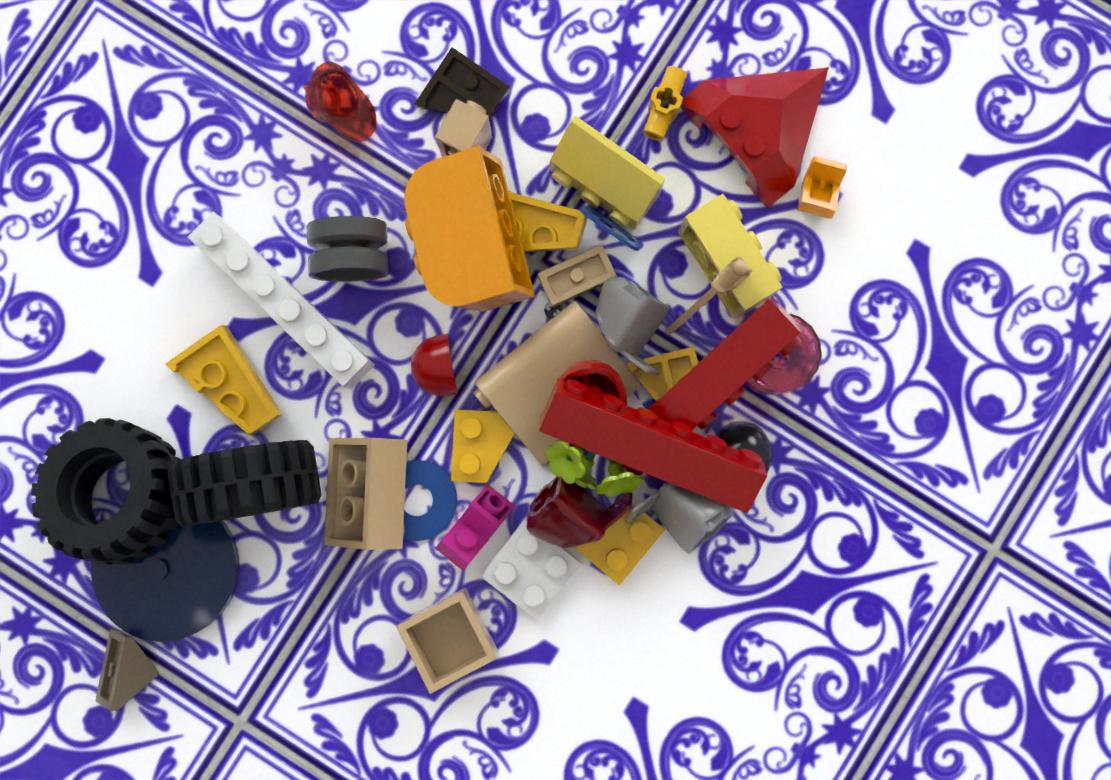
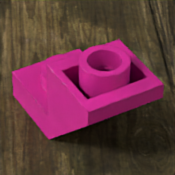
M487 484L435 549L464 571L515 508V505Z

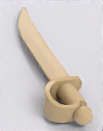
M741 257L732 260L717 274L711 283L712 288L665 331L671 335L716 294H722L736 288L751 275L752 269Z

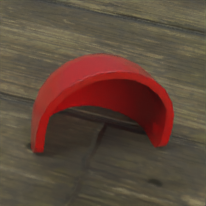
M448 333L436 335L421 342L415 349L411 359V373L414 381L423 391L435 396L459 394L451 362Z

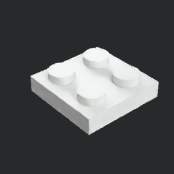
M524 519L481 574V577L538 621L582 563L564 548L531 535L526 528L527 519Z

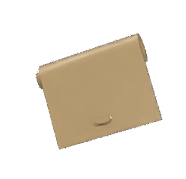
M573 301L474 382L478 388L473 393L486 409L493 405L543 467L549 462L545 455L546 448L553 445L558 439L539 432L540 417L557 378L569 366L581 361L592 360L610 365L620 374L627 389V397L641 387V384L615 350L609 346L605 337L585 311Z

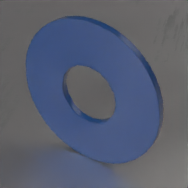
M412 460L407 461L405 489L411 485H423L429 489L433 498L432 507L422 516H413L404 510L405 531L403 538L420 541L430 539L447 528L456 512L457 492L450 476L442 468L428 461Z

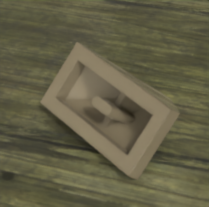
M110 629L95 699L97 703L110 711H118L159 675L134 638L118 629Z

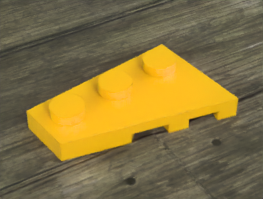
M509 192L524 252L579 249L588 219L581 211Z
M227 325L218 326L165 363L169 369L185 378L193 389L198 393H203L215 403L218 410L248 435L257 433L283 415Z

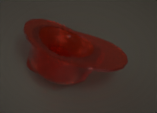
M324 62L316 67L312 79L303 86L306 91V106L310 114L321 122L330 123L338 133L348 140L354 142L367 140L373 135L376 128V113L368 97L342 66L334 62Z

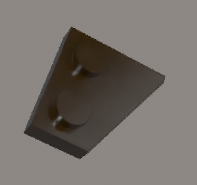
M451 47L414 104L423 110L448 113L456 99L465 104L467 101H473L482 106L487 111L486 115L492 119L511 91V88Z

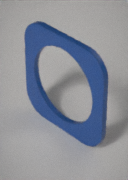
M589 205L581 207L580 211L587 218L629 248L639 251L644 247V244L594 207ZM597 217L612 225L614 228H616L622 234H624L628 239H626L625 237L621 236L620 234L609 228Z

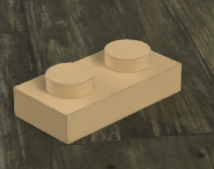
M602 244L537 274L552 308L602 286L610 277H617Z

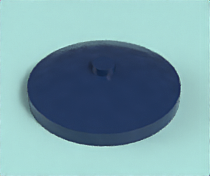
M224 521L181 527L178 524L175 531L169 529L166 533L168 540L161 547L152 546L153 552L143 559L134 558V561L129 564L119 565L113 563L112 565L92 562L91 578L93 589L99 605L108 618L116 626L132 636L157 642L180 640L210 626L229 605L239 579L240 562L238 548L230 529Z

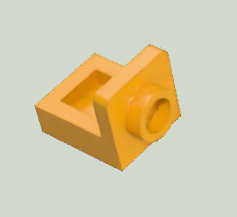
M817 156L813 157L802 180L797 210L832 219L837 209L840 184L846 174L847 165Z

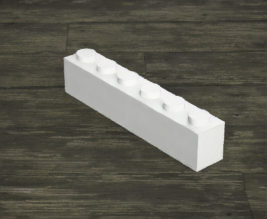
M214 211L188 236L200 250L343 387L351 390L375 366L358 347Z

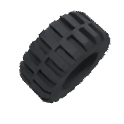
M99 418L95 423L87 421L76 426V432L68 430L59 437L61 442L58 445L52 444L46 451L47 459L44 464L39 463L35 472L39 474L37 483H32L31 495L36 496V502L31 504L33 517L40 518V521L37 522V527L41 535L47 536L48 543L56 550L63 551L67 556L100 564L112 565L114 563L124 565L132 563L134 558L143 559L153 552L151 547H161L168 540L166 533L169 529L175 531L178 525L174 518L167 472L171 462L180 459L175 456L176 450L168 442L163 441L162 437L121 419L116 421L111 418ZM125 461L130 473V489L126 501L112 518L98 524L92 511V494L95 485L106 470L117 463Z
M308 440L271 442L203 453L171 462L167 471L174 518L181 527L318 503L322 495L314 446Z

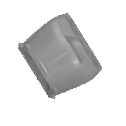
M610 277L603 284L595 312L607 343L613 350L621 353L643 371L655 376L660 375V372L638 357V355L658 329L670 307L632 281H628L623 277Z
M667 482L657 492L635 506L628 514L625 522L627 524L631 523L651 508L678 545L687 554H691L697 547L708 541L727 524V521L733 516L734 508Z

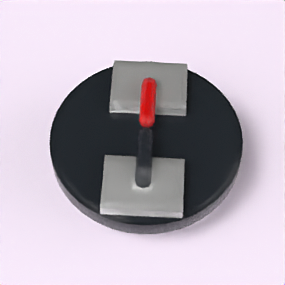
M550 302L544 308L545 315L550 319L562 311L561 305L552 308Z

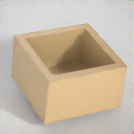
M467 588L406 618L396 626L430 694L496 660L499 654Z

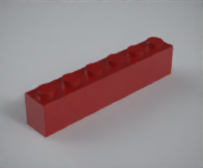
M771 296L658 399L649 410L654 412L659 419L669 423L678 421L686 424L692 430L698 426L702 431L718 416L714 412L723 402L730 406L745 392L741 386L752 377L757 382L773 367L769 361L780 352L785 357L801 343L797 336L802 332L803 328ZM622 464L627 472H632L634 475L641 476L644 473Z
M557 378L540 417L539 432L745 513L749 512L768 476L764 462L757 453L749 449H741L739 451L729 447L725 441L713 435L704 437L694 433L684 423L678 421L669 423L659 419L649 409L643 407L634 409L624 405L622 400L614 395L607 393L599 395L589 391L583 383L576 380L568 379L564 381Z

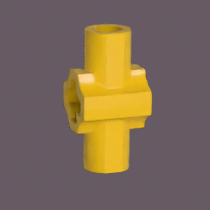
M667 66L660 87H654L648 106L650 115L643 131L646 137L656 141H663L670 120L676 119L683 100L680 93L687 76V72L683 69ZM662 99L670 101L668 108L660 106Z

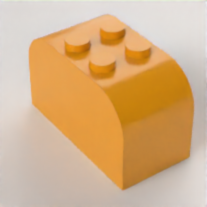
M478 145L432 160L420 166L410 177L405 189L404 201L408 219L405 221V227L408 236L414 241L416 254L414 255L415 268L419 275L422 276L428 292L443 304L472 311H488L535 297L502 161Z

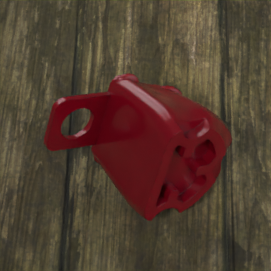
M556 476L540 490L531 503L530 512L527 515L526 528L534 537L558 547L569 548L597 542L602 539L605 531L629 511L632 506L633 494L631 492L625 493L606 509L586 488L579 486L575 482L568 484L562 477ZM624 503V505L622 506V508H621L614 516H612L613 513H614V511H615L621 504Z

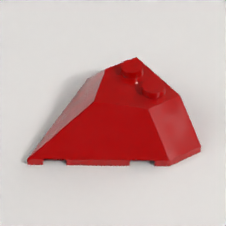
M829 67L704 80L683 97L680 108L699 130L706 125L749 174L745 184L767 209L796 184Z

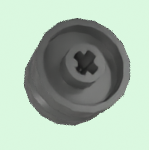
M334 216L316 219L306 225L307 244L318 250L308 257V276L310 278L330 282H358L376 280L389 275L388 255L378 250L388 243L387 224L385 221L364 216Z

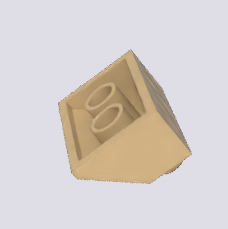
M329 438L324 545L362 550L403 548L405 531L404 502L406 498L405 479L408 460L407 440Z

